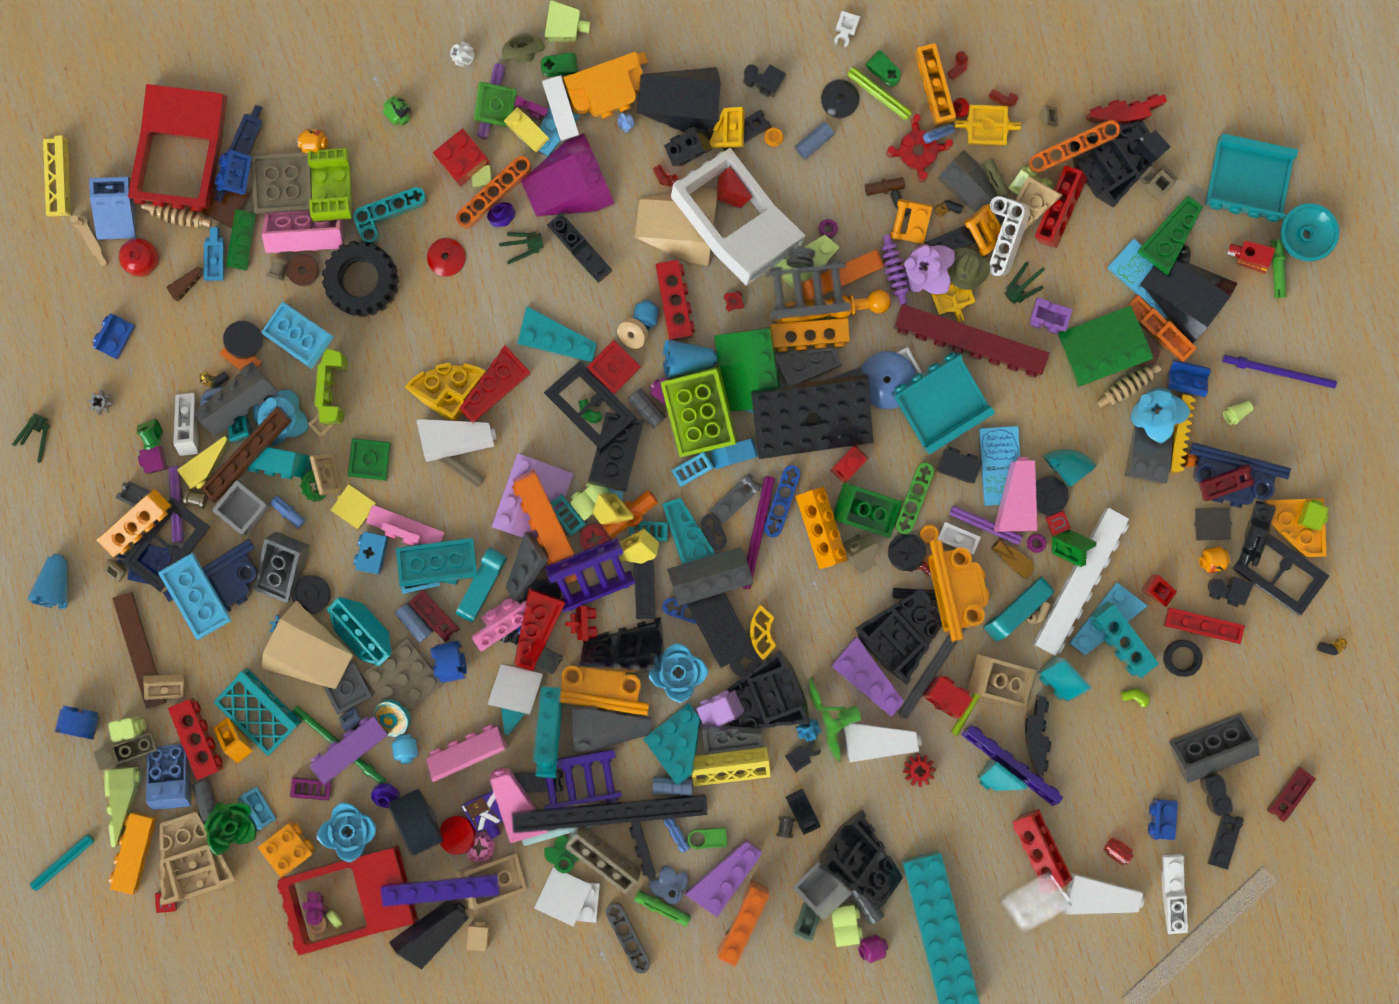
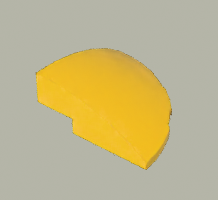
M451 363L439 364L435 366V369L428 372L422 371L414 376L405 385V388L446 420L458 421L463 414L460 411V406L479 383L480 378L486 371L466 363L463 366L452 365Z

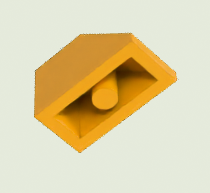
M228 717L213 728L224 753L236 763H239L253 752L247 738Z

